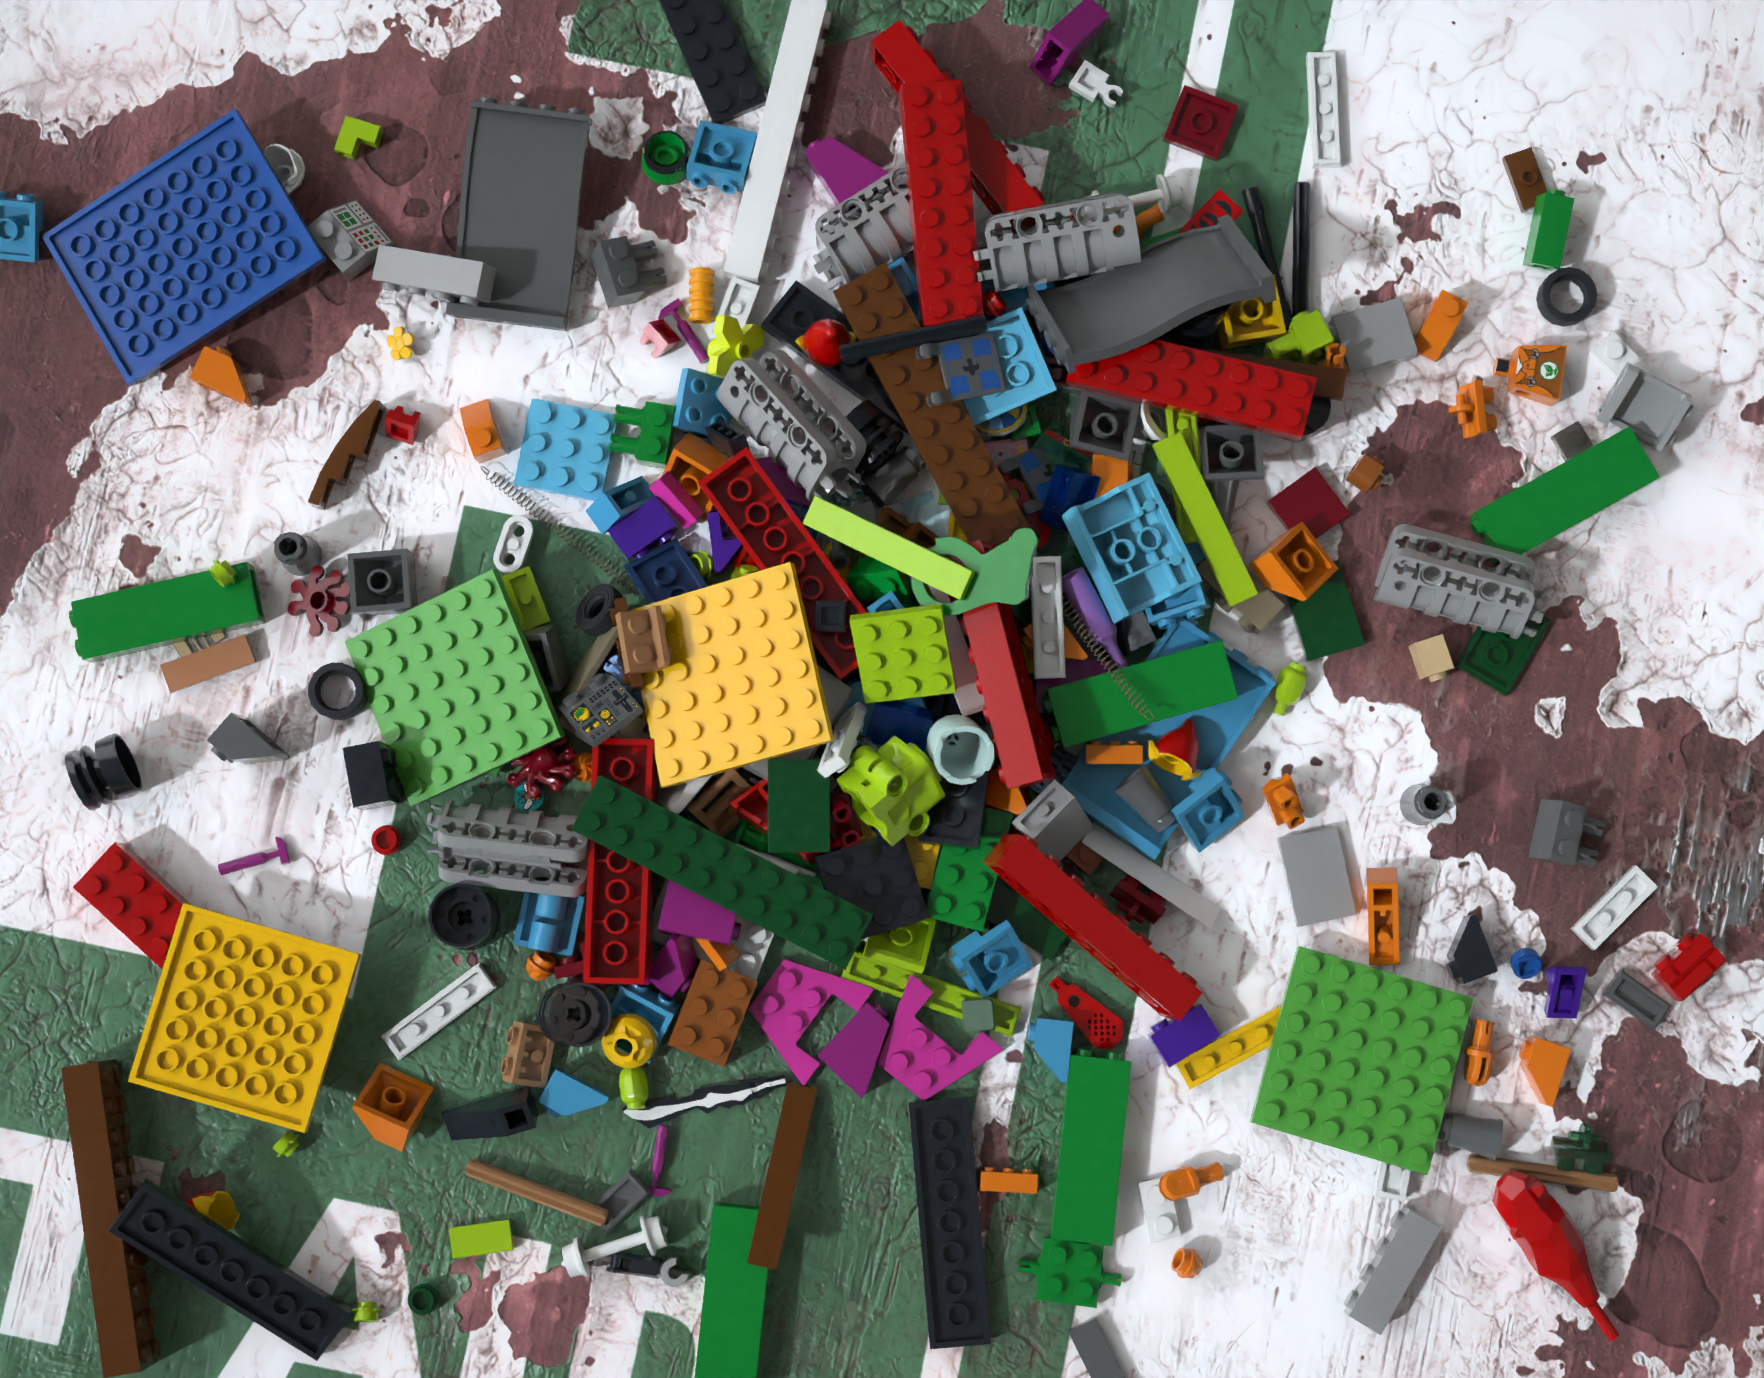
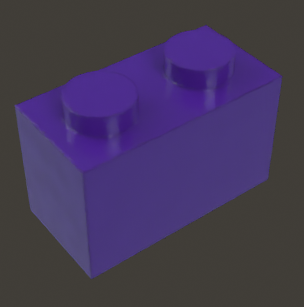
M655 496L607 531L630 563L651 552L650 549L660 543L662 546L675 538L674 532L678 528Z
M1202 1004L1193 1005L1181 1021L1172 1019L1168 1022L1166 1018L1158 1021L1151 1026L1153 1032L1147 1035L1164 1064L1169 1068L1221 1036Z

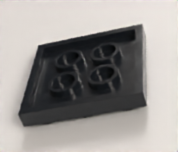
M883 837L814 858L824 890L873 914L861 940L929 918L904 837L894 846H891Z

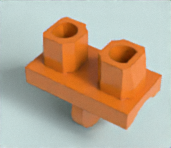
M1474 380L1470 384L1459 386V395H1456V405L1449 407L1448 411L1449 415H1458V424L1462 425L1463 438L1472 439L1497 429V417L1494 414H1486L1485 405L1493 403L1494 400L1493 387L1484 386L1482 380Z
M1286 773L1282 775L1280 780H1269L1262 787V791L1276 825L1280 826L1285 823L1289 829H1293L1304 823L1305 819L1302 814L1304 811L1290 775Z

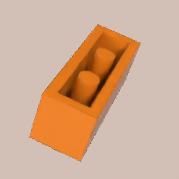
M1089 741V744H1085V763L1143 764V745H1138V741H1127V744H1120V741H1108V744H1101V741Z
M985 1167V1170H980V1191L1037 1194L1038 1174L1034 1173V1169H1022V1172H1015V1168H1004L1003 1171H996V1167Z

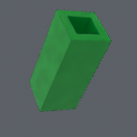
M1548 189V192L1537 195L1522 265L1548 271L1560 269L1575 199L1566 197L1565 191Z

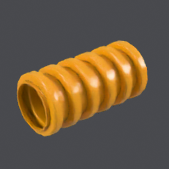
M706 267L692 268L689 270V275L692 277L689 279V285L692 287L689 288L691 297H689L688 302L691 303V306H689L688 311L691 312V315H689L688 320L694 324H710L715 321V317L712 315L715 312V308L712 306L715 303V298L712 297L715 294V289L712 288L715 285V280L712 279L715 276V271Z

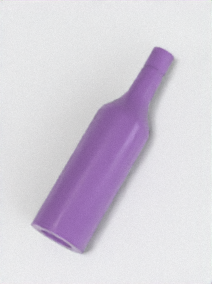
M1077 568L1062 577V592L1066 596L1067 601L1069 600L1070 606L1073 605L1071 607L1072 610L1076 609L1075 615L1080 614L1077 617L1078 620L1083 618L1080 621L1081 625L1086 623L1083 626L1084 630L1090 627L1086 634L1088 635L1093 632L1088 636L1091 640L1097 636L1092 642L1095 644L1097 641H1100L1097 645H1103V648L1110 654L1113 662L1117 663L1115 665L1117 669L1129 666L1117 644V626L1113 623L1106 606L1084 568Z

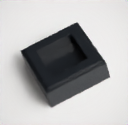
M816 601L815 632H847V601Z

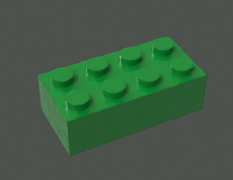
M988 807L985 808L980 850L942 846L926 906L929 918L984 933L998 875L982 861L1004 834H1010L1014 814Z

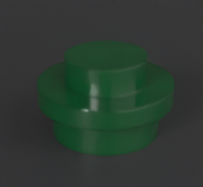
M429 1284L415 1286L408 1295V1305L418 1315L430 1314L436 1309L439 1302L437 1290Z

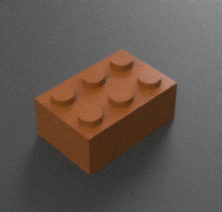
M701 959L668 1045L725 1067L759 980L728 968L719 971L713 962Z

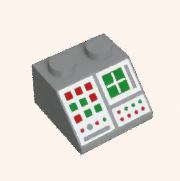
M357 200L327 210L308 226L318 246L349 281L353 280L376 260L379 245L391 247L394 245V242Z

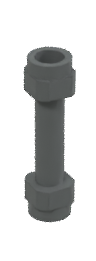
M829 537L832 545V550L829 552V560L835 569H845L849 565L850 553L843 543Z

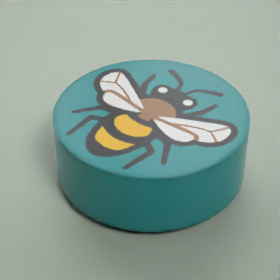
M526 782L517 787L514 793V801L521 810L526 812L530 810L537 811L543 806L545 792L540 785L538 786L542 789V795L534 799L527 794Z

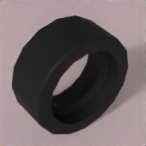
M1572 267L1560 268L1551 273L1538 288L1536 297L1538 310L1547 321L1554 325L1562 327L1575 325L1586 318L1595 307L1597 290L1591 277L1581 269ZM1571 281L1580 288L1584 300L1579 310L1566 314L1554 307L1550 300V291L1557 282Z
M332 662L321 666L313 673L308 683V697L311 705L319 714L333 720H346L354 717L363 709L367 701L366 685L363 682L362 675L355 668L345 663ZM334 674L348 676L356 688L353 701L347 707L341 709H333L327 706L321 697L323 682Z

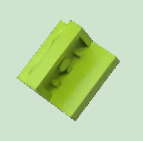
M928 918L868 937L863 955L864 957L922 974L926 965L936 920Z

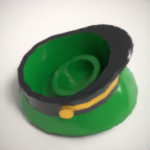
M669 130L653 134L642 149L641 164L646 176L651 181L661 185H674L682 181L687 174V163L691 153L688 143L678 133Z

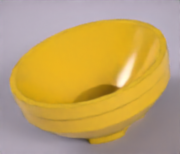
M632 1013L620 1014L611 1019L610 1026L601 1041L603 1051L608 1059L615 1065L628 1069L637 1068L649 1061L657 1047V1037L652 1025L645 1018ZM627 1039L630 1041L633 1047L632 1052L629 1054L621 1053L617 1048V1040Z

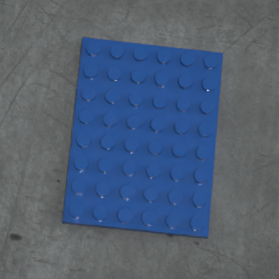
M233 109L41 235L124 380L130 386L137 384L327 260L237 109Z

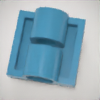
M683 368L672 427L681 429L683 434L690 432L696 437L709 438L705 427L719 420H723L731 425L732 415L717 399L719 387L724 379L691 368Z
M524 892L513 944L540 951L573 956L586 897H563Z

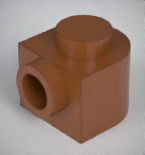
M1364 454L1358 458L1345 480L1364 493L1369 489L1374 492L1384 478L1380 473L1384 469L1385 462L1373 454L1369 456Z

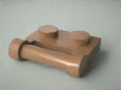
M734 769L722 772L694 802L691 800L686 808L711 832L724 838L742 820V818L734 813L729 803L749 790L751 786ZM732 780L734 784L704 812L703 809Z

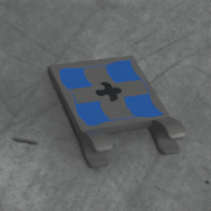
M993 333L923 344L915 349L918 360L938 356L946 390L935 391L927 395L926 400L929 407L1006 391Z
M1050 439L1015 457L1006 459L997 466L998 470L1000 469L1003 474L1007 475L1018 470L1034 499L1024 503L1019 508L1025 519L1089 486L1069 448L1054 439Z

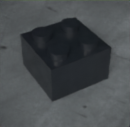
M380 741L342 748L353 808L371 810L400 804L399 796H403V787L400 778L396 779L394 767H397L394 749H390L388 744Z

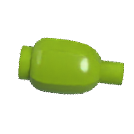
M1290 661L1288 667L1281 669L1274 687V696L1277 700L1274 713L1285 716L1288 706L1299 701L1308 682V677L1305 674L1306 667Z
M640 1066L630 1069L624 1068L619 1078L622 1101L627 1104V1110L646 1108L645 1102L649 1098V1087L645 1071Z

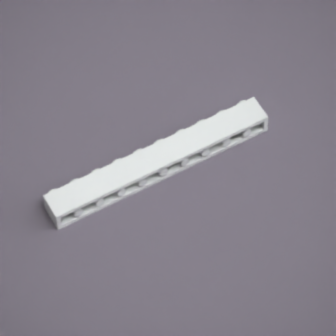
M827 0L791 1L723 270L725 279L731 280L732 276L760 285L761 278H767L770 262L766 261L768 250H774L777 234L773 233L775 222H781L784 206L780 205L782 194H788L791 178L787 177L789 167L794 168L798 150L794 149L796 139L801 140L805 123L801 122L803 111L808 112L812 95L807 93L810 84L815 85L818 67L815 66L817 56L822 57L825 46V39H821L823 30L829 29L832 12L828 11Z

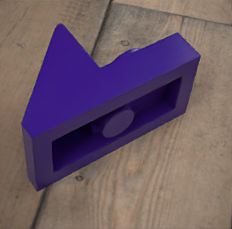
M719 512L707 513L715 573L717 576H720L732 564L743 545L738 539L724 541L723 537H729L727 523L724 519L721 520Z
M1554 966L1545 970L1544 974L1549 986L1544 1008L1546 1018L1577 1019L1587 971L1586 967Z

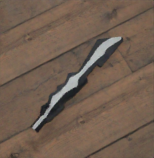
M784 1074L770 1078L762 1076L738 1080L739 1084L735 1085L720 1084L695 1089L692 1096L673 1101L671 1095L647 1100L645 1102L646 1108L627 1110V1106H625L623 1112L650 1129L695 1108L708 1114L718 1106L730 1109L733 1104L744 1105L751 1098L761 1099L768 1091L785 1087L787 1083Z

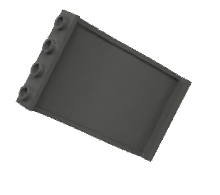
M480 97V101L471 100V115L464 157L455 257L484 262L497 268L490 303L478 301L477 306L461 303L460 298L452 297L451 302H447L446 314L457 318L567 332L583 176L590 126H592L593 120L589 115H585V110L568 108V112L556 111L555 106L539 104L538 109L528 108L527 103L520 101H509V105L497 104V99Z
M1227 214L1218 217V224L1215 226L1179 233L1141 249V262L1114 267V270L1101 272L1084 280L1061 287L1036 290L1034 285L1027 286L1030 298L1026 299V305L1030 315H1035L1039 331H1044L1049 348L1053 347L1059 365L1064 363L1068 372L1072 374L1076 372L1075 366L1078 364L1100 361L1133 350L1158 338L1189 319L1214 308L1259 297L1267 304L1277 300L1273 274L1230 215Z

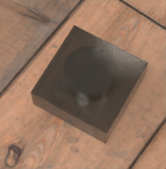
M1579 421L1550 437L1565 462L1594 446Z

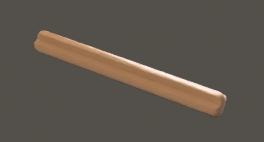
M1475 1154L1469 1155L1467 1160L1468 1171L1473 1173L1502 1176L1510 1170H1517L1537 1176L1544 1183L1608 1192L1617 1191L1619 1184L1617 1175L1611 1173L1496 1158L1493 1161Z
M472 1159L467 1164L465 1174L471 1178L598 1226H603L607 1221L609 1211L605 1208Z

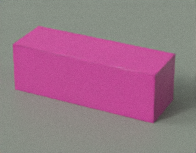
M668 470L649 487L685 529L695 523L704 513V510Z

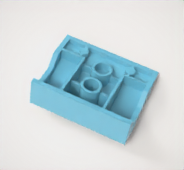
M1150 473L1124 483L1087 503L1071 507L1062 515L1065 525L1114 624L1202 581Z

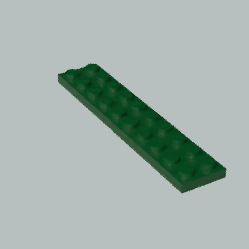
M599 775L571 830L846 970L873 917V914L601 775Z

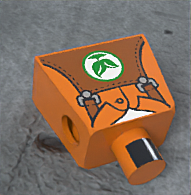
M1567 345L1518 346L1512 351L1511 359L1496 357L1493 365V375L1508 377L1507 392L1547 406H1553L1560 400Z

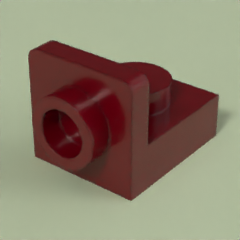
M585 941L580 942L583 961H579L578 956L561 959V966L554 967L556 979L584 973Z

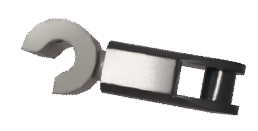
M621 1251L610 1254V1266L606 1269V1271L655 1279H659L661 1275L663 1282L671 1287H678L684 1284L692 1274V1271H685L680 1276L673 1274L672 1267L679 1262L680 1256H673L666 1260L665 1263H662V1258ZM623 1258L631 1259L630 1269L622 1268Z

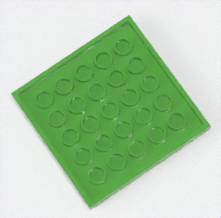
M492 569L345 641L355 669L362 675L363 682L366 685V696L385 744H388L390 749L395 750V761L397 764L395 769L410 806L423 803L565 737L498 569Z
M1297 946L1250 1122L1428 1175L1474 998Z

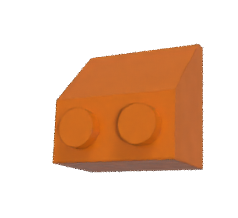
M688 432L674 447L663 474L668 470L704 510L700 519L706 522L708 519L707 513H712L715 507L697 482L732 457Z
M1303 522L1279 535L1249 564L1266 588L1301 601L1307 600L1339 569Z

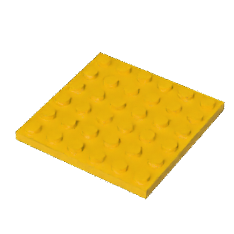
M788 562L629 610H648L653 606L660 605L661 612L666 618V641L670 645L672 652L670 665L658 672L642 673L644 689H641L650 737L654 739L653 751L661 787L675 786L834 741L794 563Z
M183 903L128 1082L306 1133L361 954Z

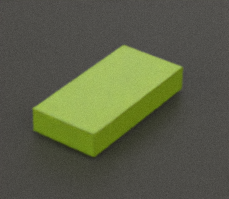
M511 1218L449 1228L452 1259L514 1250Z

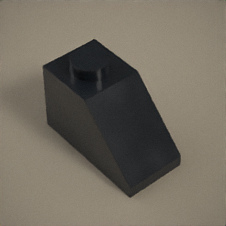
M1469 914L1464 916L1447 953L1449 962L1446 963L1451 979H1456L1459 984H1466L1498 972L1477 915Z

